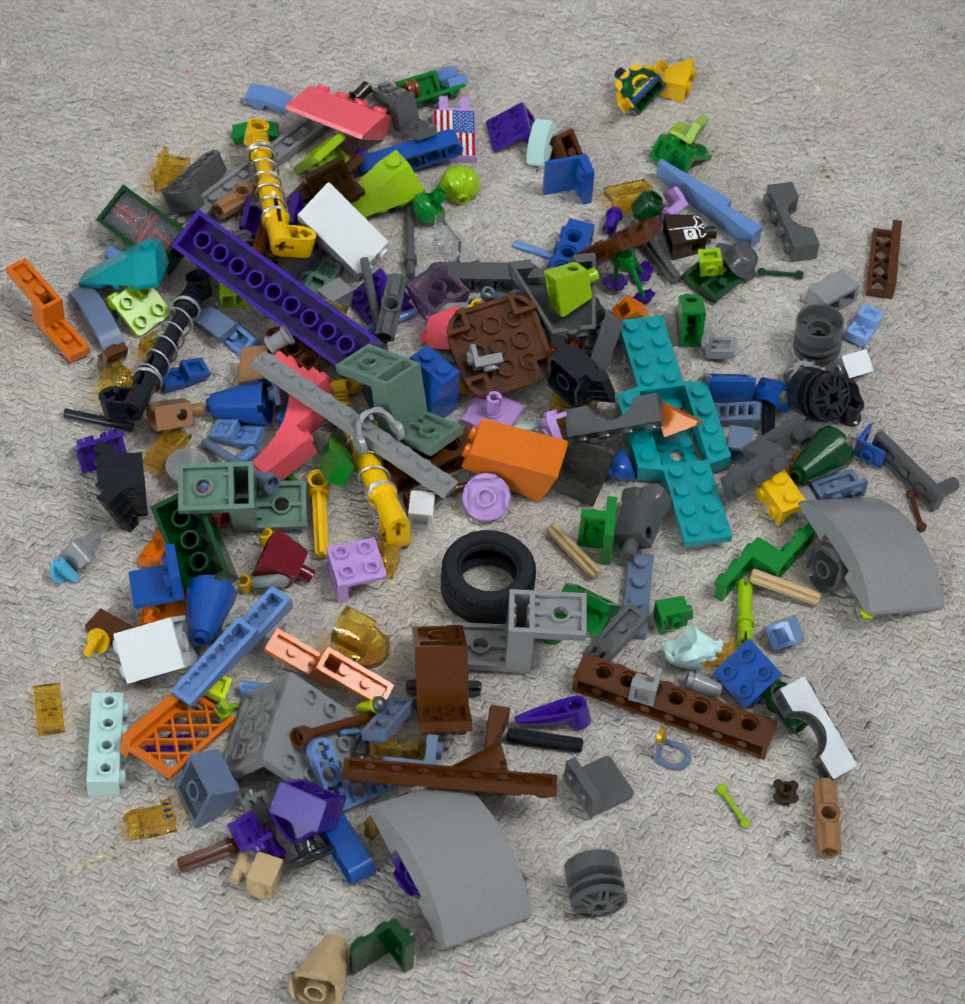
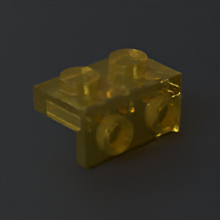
M163 146L161 154H157V167L152 169L151 182H154L155 191L162 192L167 185L191 165L190 158L169 155L168 146Z

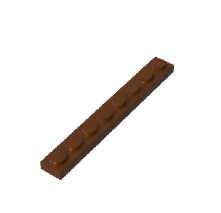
M344 757L342 780H349L353 783L363 781L375 782L379 785L400 784L405 787L448 788L461 792L473 790L482 791L487 794L497 792L509 793L513 796L533 795L539 798L556 797L557 775L348 757Z

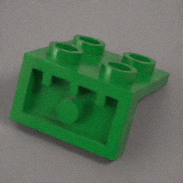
M669 133L659 135L649 157L657 163L663 159L681 171L688 173L694 160H711L713 155L707 152L708 149L704 145L696 144L695 142L689 144Z

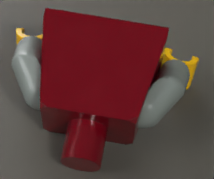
M265 528L263 536H258L259 544L264 548L251 574L254 577L250 579L249 575L242 574L239 577L242 584L237 586L239 592L243 594L251 592L253 587L255 589L270 588L273 585L274 587L289 588L296 578L309 583L315 570L303 564L308 551L301 545L294 534L284 533L278 528H275L273 532L270 528Z

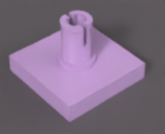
M492 391L487 396V399L476 397L462 417L461 425L471 429L473 425L477 426L481 419L484 418L514 426L523 414L525 406L503 397L499 392Z

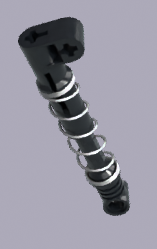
M196 269L186 275L184 290L180 295L176 296L172 307L168 310L171 320L161 323L160 326L164 333L154 336V345L151 349L146 350L145 355L147 358L135 370L131 387L109 386L99 392L98 398L104 416L107 419L121 421L140 420L153 394L161 389L163 378L170 372V364L177 359L178 350L185 343V336L191 332L193 322L198 319L201 313L203 300L208 299L212 295V288L205 270ZM172 309H173L174 312H175L174 315H173V317H172L171 314H170V311H171ZM169 323L166 330H164L163 324ZM190 323L189 331L184 334L183 331L186 325ZM183 337V342L178 347V340Z

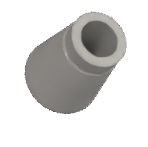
M695 670V672L688 671L683 688L694 690L707 697L718 698L721 693L722 684Z

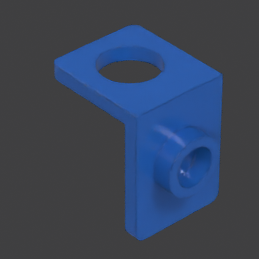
M761 377L754 389L753 399L768 401L784 413H787L790 408L788 400L784 404H780L778 396L782 391L787 393L788 386L780 380Z
M868 424L856 441L854 455L865 462L881 468L886 452L867 442L872 429V425Z

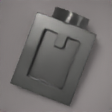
M253 788L241 794L242 799L237 801L236 804L242 808L244 814L252 811L260 826L273 821L269 813L271 802L265 789L257 792L256 788Z

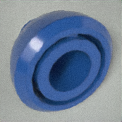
M618 450L612 456L609 465L605 466L610 478H616L620 481L635 480L636 475L625 450Z

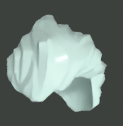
M692 624L687 626V634L674 641L668 640L663 642L665 659L674 666L698 671V668L702 667V662L715 661L716 653L722 652L723 641H714L698 629V626Z

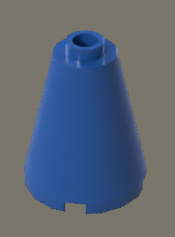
M259 379L211 393L210 397L206 399V410L210 412L212 417L238 419L239 422L269 426L268 423H271L273 419L274 409L273 401H269L266 387H270L268 379Z
M214 575L194 577L186 588L188 638L197 646H205L212 643L236 601L237 593L234 586L225 579H222V582L215 580Z

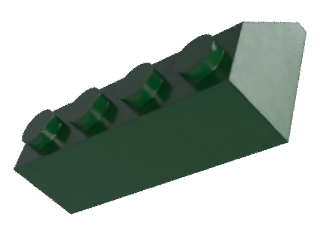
M178 493L150 506L165 545L174 544L185 594L191 579L199 575H214L215 580L222 582V579H225L229 583L239 579L212 513L179 514Z

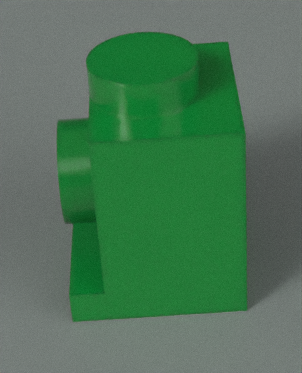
M684 596L655 601L653 618L659 634H665L667 629H679L687 626L688 620L693 619L692 607L690 604L687 605Z

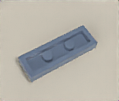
M391 697L387 702L386 710L376 714L362 729V741H373L376 744L387 742L416 709L415 698Z

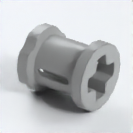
M284 325L270 337H264L266 346L274 355L286 345L295 343L292 334Z

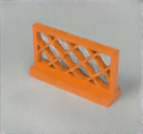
M170 694L123 734L119 752L127 758L131 754L135 755L171 780L184 768L191 753L203 752L234 724L235 718L230 715L226 719H221L224 721L222 724H211L210 718H219L213 710L218 708V706L201 697L196 703L203 707V710H190L186 703ZM187 718V724H174L173 719ZM192 718H205L206 724H192ZM160 731H171L172 738H158L157 733ZM176 731H189L190 738H177ZM194 731H207L208 737L195 738ZM143 745H154L155 752H146L141 747ZM159 745H173L174 752H160ZM178 745H191L192 751L179 752ZM175 759L176 765L173 768H169L162 763V760Z

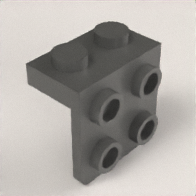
M604 756L584 766L580 765L576 757L566 761L563 773L565 783L571 788L579 804L585 809L590 818L633 797V789L611 757Z

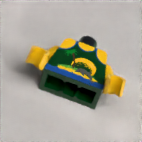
M661 59L655 65L640 66L632 64L627 71L623 67L618 68L614 73V77L618 79L614 84L618 90L615 94L618 108L624 114L632 108L637 115H640L666 88L660 75L664 76V71L670 68V66Z

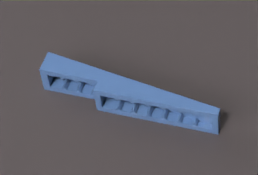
M661 159L658 161L656 177L669 188L677 186L683 193L685 200L737 242H747L752 248L760 242L762 226L731 208L732 200L665 160Z
M272 585L242 619L237 617L172 688L171 694L192 707L293 609L292 598Z

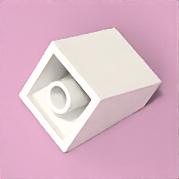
M186 615L166 618L113 634L115 639L113 640V648L115 653L119 654L121 661L120 673L122 678L126 679L127 684L191 667L198 661L194 643L188 638Z

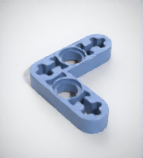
M313 738L306 747L317 786L328 790L327 787L337 785V787H333V790L329 791L347 798L342 811L389 791L394 785H371L370 782L362 781L360 783L364 786V793L362 796L357 797L354 794V786L357 783L342 780V771L330 740L327 738ZM319 745H323L324 750L321 751V754H316V749L319 748ZM323 759H328V760H329L328 763L325 762V763H321V764L319 765V762H324ZM327 767H330L334 774L330 782H326L323 778V771Z

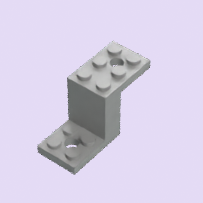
M510 589L506 625L456 622V625H463L468 645V670L530 673L534 639L586 641L587 593ZM561 612L564 613L567 617L564 619H558L554 616V614ZM476 644H484L487 648L484 650H477L473 646Z

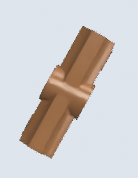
M256 177L255 183L258 184L259 178ZM252 180L248 183H236L231 193L212 203L211 209L216 218L222 220L237 211L243 212V206L246 205L247 199L250 196H253L254 201L259 199L255 195L257 186L253 184Z
M821 778L813 783L815 808L813 824L816 829L818 854L823 856V858H833L841 855L842 852L839 821L841 809L838 806L837 782L831 778Z

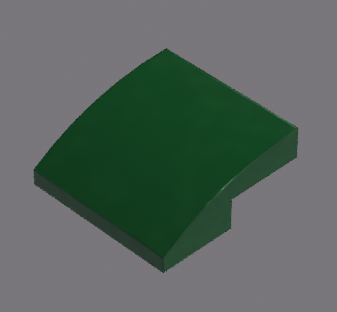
M699 261L681 275V280L688 287L713 303L719 301L744 281L743 278L733 273L728 265L725 266L724 264L723 274L701 276Z

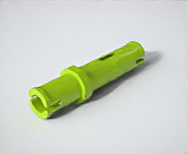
M744 579L737 582L738 617H736V627L738 628L737 644L739 646L743 645L744 640L747 641L749 638L753 642V628L755 625L752 605L753 583L749 579H747L746 586L744 585Z

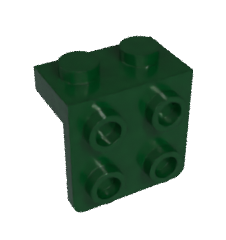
M396 918L388 922H381L375 927L373 932L365 937L360 936L352 942L349 948V970L355 975L389 953L403 972H408L414 968L416 940L413 933L408 928L404 929Z

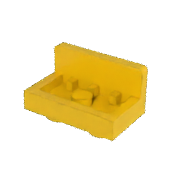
M785 469L756 488L758 500L765 504L769 516L775 519L779 526L784 525L786 516L801 511L798 505L800 501H806Z

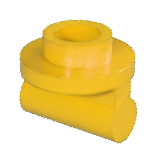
M94 628L89 631L83 654L86 657H92L94 652L103 653L107 651L110 647L108 634L100 628Z

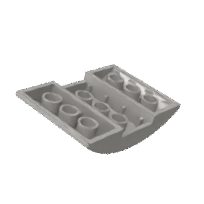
M875 497L807 500L798 503L819 539L829 540L848 569V573L844 578L867 615L937 610L944 607L941 582L932 555L917 529L897 508Z
M428 787L371 805L367 808L391 854H399L421 895L418 904L443 950L524 921L532 916L527 889L513 850L491 812L471 790L461 792L456 789H431Z

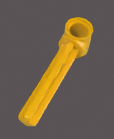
M316 469L308 474L307 486L308 497L312 500L314 554L316 557L324 559L326 557V547L329 546L326 499L330 496V488L321 470Z

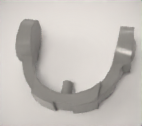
M372 407L370 410L362 411L356 417L355 437L352 439L357 454H365L368 450L361 431L362 423L367 415L370 421L374 420L373 414L384 417L389 423L393 437L398 441L405 439V431L401 422L395 421L392 415L385 411L383 407Z

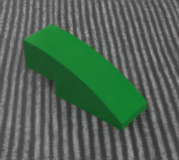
M331 434L318 460L319 468L326 481L344 487L355 467L351 463L353 456L337 436Z

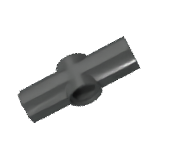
M393 273L387 276L374 335L381 342L388 343L395 339L407 284V278L402 274ZM388 306H392V307H394L395 309H389V308H387V307H388Z

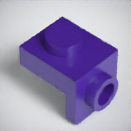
M252 811L227 825L242 853L251 849L254 853L268 846L266 840L274 836L271 831L266 834L264 833Z

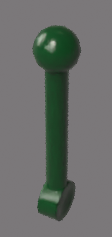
M759 268L757 271L759 276H764L765 274L795 277L797 280H801L804 276V273L800 270L784 272Z

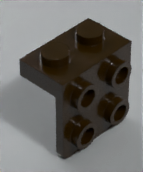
M341 155L302 176L312 199L328 182L349 203L358 201L366 194L364 188L351 177L346 162Z

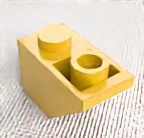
M695 59L684 60L671 65L670 68L665 70L662 80L666 88L660 93L659 97L684 102L686 94H691L693 85L691 80L694 81L696 77Z

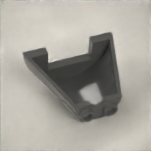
M595 252L573 255L569 263L577 262L587 270L593 267L596 269ZM531 259L509 262L508 271L510 277L523 296L530 301L533 300L537 307V315L550 336L551 334L565 335L567 341L576 340L577 342L589 339V334L596 328V282L590 284L592 290L591 299L562 317L550 308L544 271L551 268L533 269Z

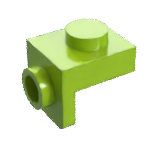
M720 247L699 249L698 258L701 276L723 274V259Z

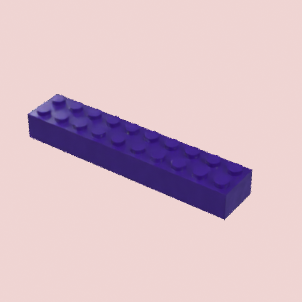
M199 209L172 244L174 249L277 324L287 327L292 335L335 366L367 344L379 348L384 344Z

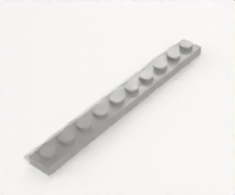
M306 117L271 142L275 150L276 164L279 166L327 130V125ZM248 160L203 192L201 196L205 204L199 210L210 217L214 214L211 209L212 203L231 193L236 183H248L255 175L250 171L251 163ZM252 165V170L257 173L256 165ZM196 211L174 213L170 218L185 228Z
M266 351L252 360L250 368L350 436L355 437V423L358 413L353 411L351 407L344 405L334 398L333 395L325 392L312 381L307 380L293 368L288 367ZM364 419L361 431L368 448L443 499L456 489L459 482L448 473L443 472L429 460L412 451L410 447L402 444L389 433L375 426L370 420Z

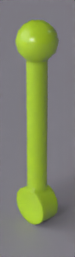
M719 784L717 786V793L724 796L740 819L741 826L748 828L751 824L750 820L743 816L727 793V786Z

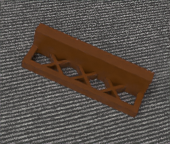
M893 220L891 230L873 228L866 296L893 299L897 282L902 221ZM877 236L889 238V241L882 244L877 239ZM882 251L887 257L880 259L876 253ZM880 266L885 273L879 275L874 269ZM879 283L884 287V290L873 289L872 285Z

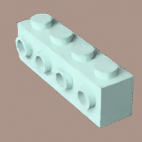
M123 692L92 693L86 779L88 796H120L121 785H126V769H122V763H127V757L119 752L123 734L128 731V725H124V718H129V703L124 702Z

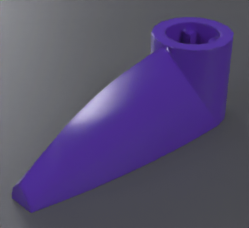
M577 695L515 716V722L519 725L536 727L569 724L575 730H582L590 725L591 716L585 698Z

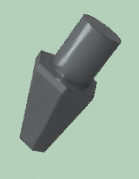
M360 735L352 755L355 758L367 759L369 757L368 741H362V735Z

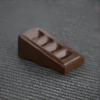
M496 705L489 707L484 748L500 742L509 723V707Z

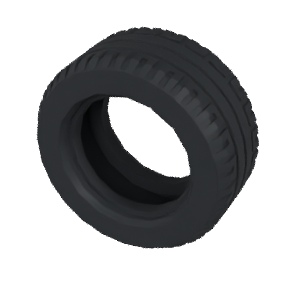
M496 530L474 531L454 541L444 554L441 568L442 597L452 612L470 623H506L510 589H535L536 563L534 557L525 544L507 533ZM477 565H494L509 572L514 581L508 587L498 591H483L468 584L462 575L468 569Z

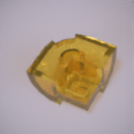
M346 605L338 617L331 634V642L336 644V649L343 655L351 656L354 662L366 669H373L382 665L390 656L389 635H383L375 626L377 621Z

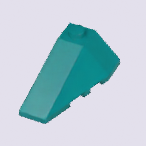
M145 239L84 271L78 283L79 287L103 288L107 285H112L114 289H121L122 285L130 286L131 290L158 287L169 264V259L161 239Z

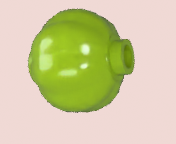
M456 164L448 168L439 182V185L446 190L444 195L447 197V200L457 202L460 205L467 204L470 200H473L481 188L477 172L473 168L462 164Z

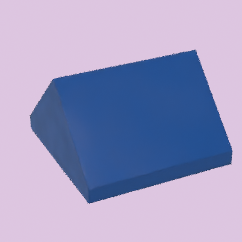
M703 373V382L708 383L714 403L749 402L753 399L756 377L750 374Z

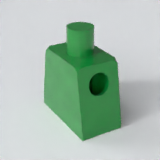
M684 294L678 296L676 327L679 347H701V338L704 333L706 310L701 295ZM689 324L693 325L692 330H687Z

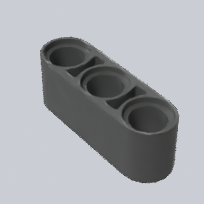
M603 308L596 312V328L589 334V339L584 341L582 351L596 362L599 371H607L623 324L620 318Z

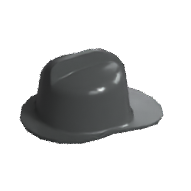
M738 241L732 246L725 243L716 244L715 248L720 247L721 257L733 273L746 280H751L756 276L755 267L758 263V255L747 242Z

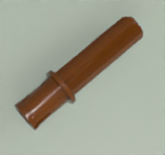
M225 837L222 842L178 857L177 865L181 872H187L228 856L233 858L241 850L234 838Z

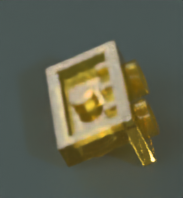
M645 179L603 187L604 196L611 201L612 207L620 208L622 214L633 212L631 204L642 191L653 190V186Z

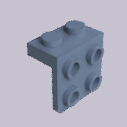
M428 734L425 761L382 756V760L435 765L436 760H441L443 742H438V735Z

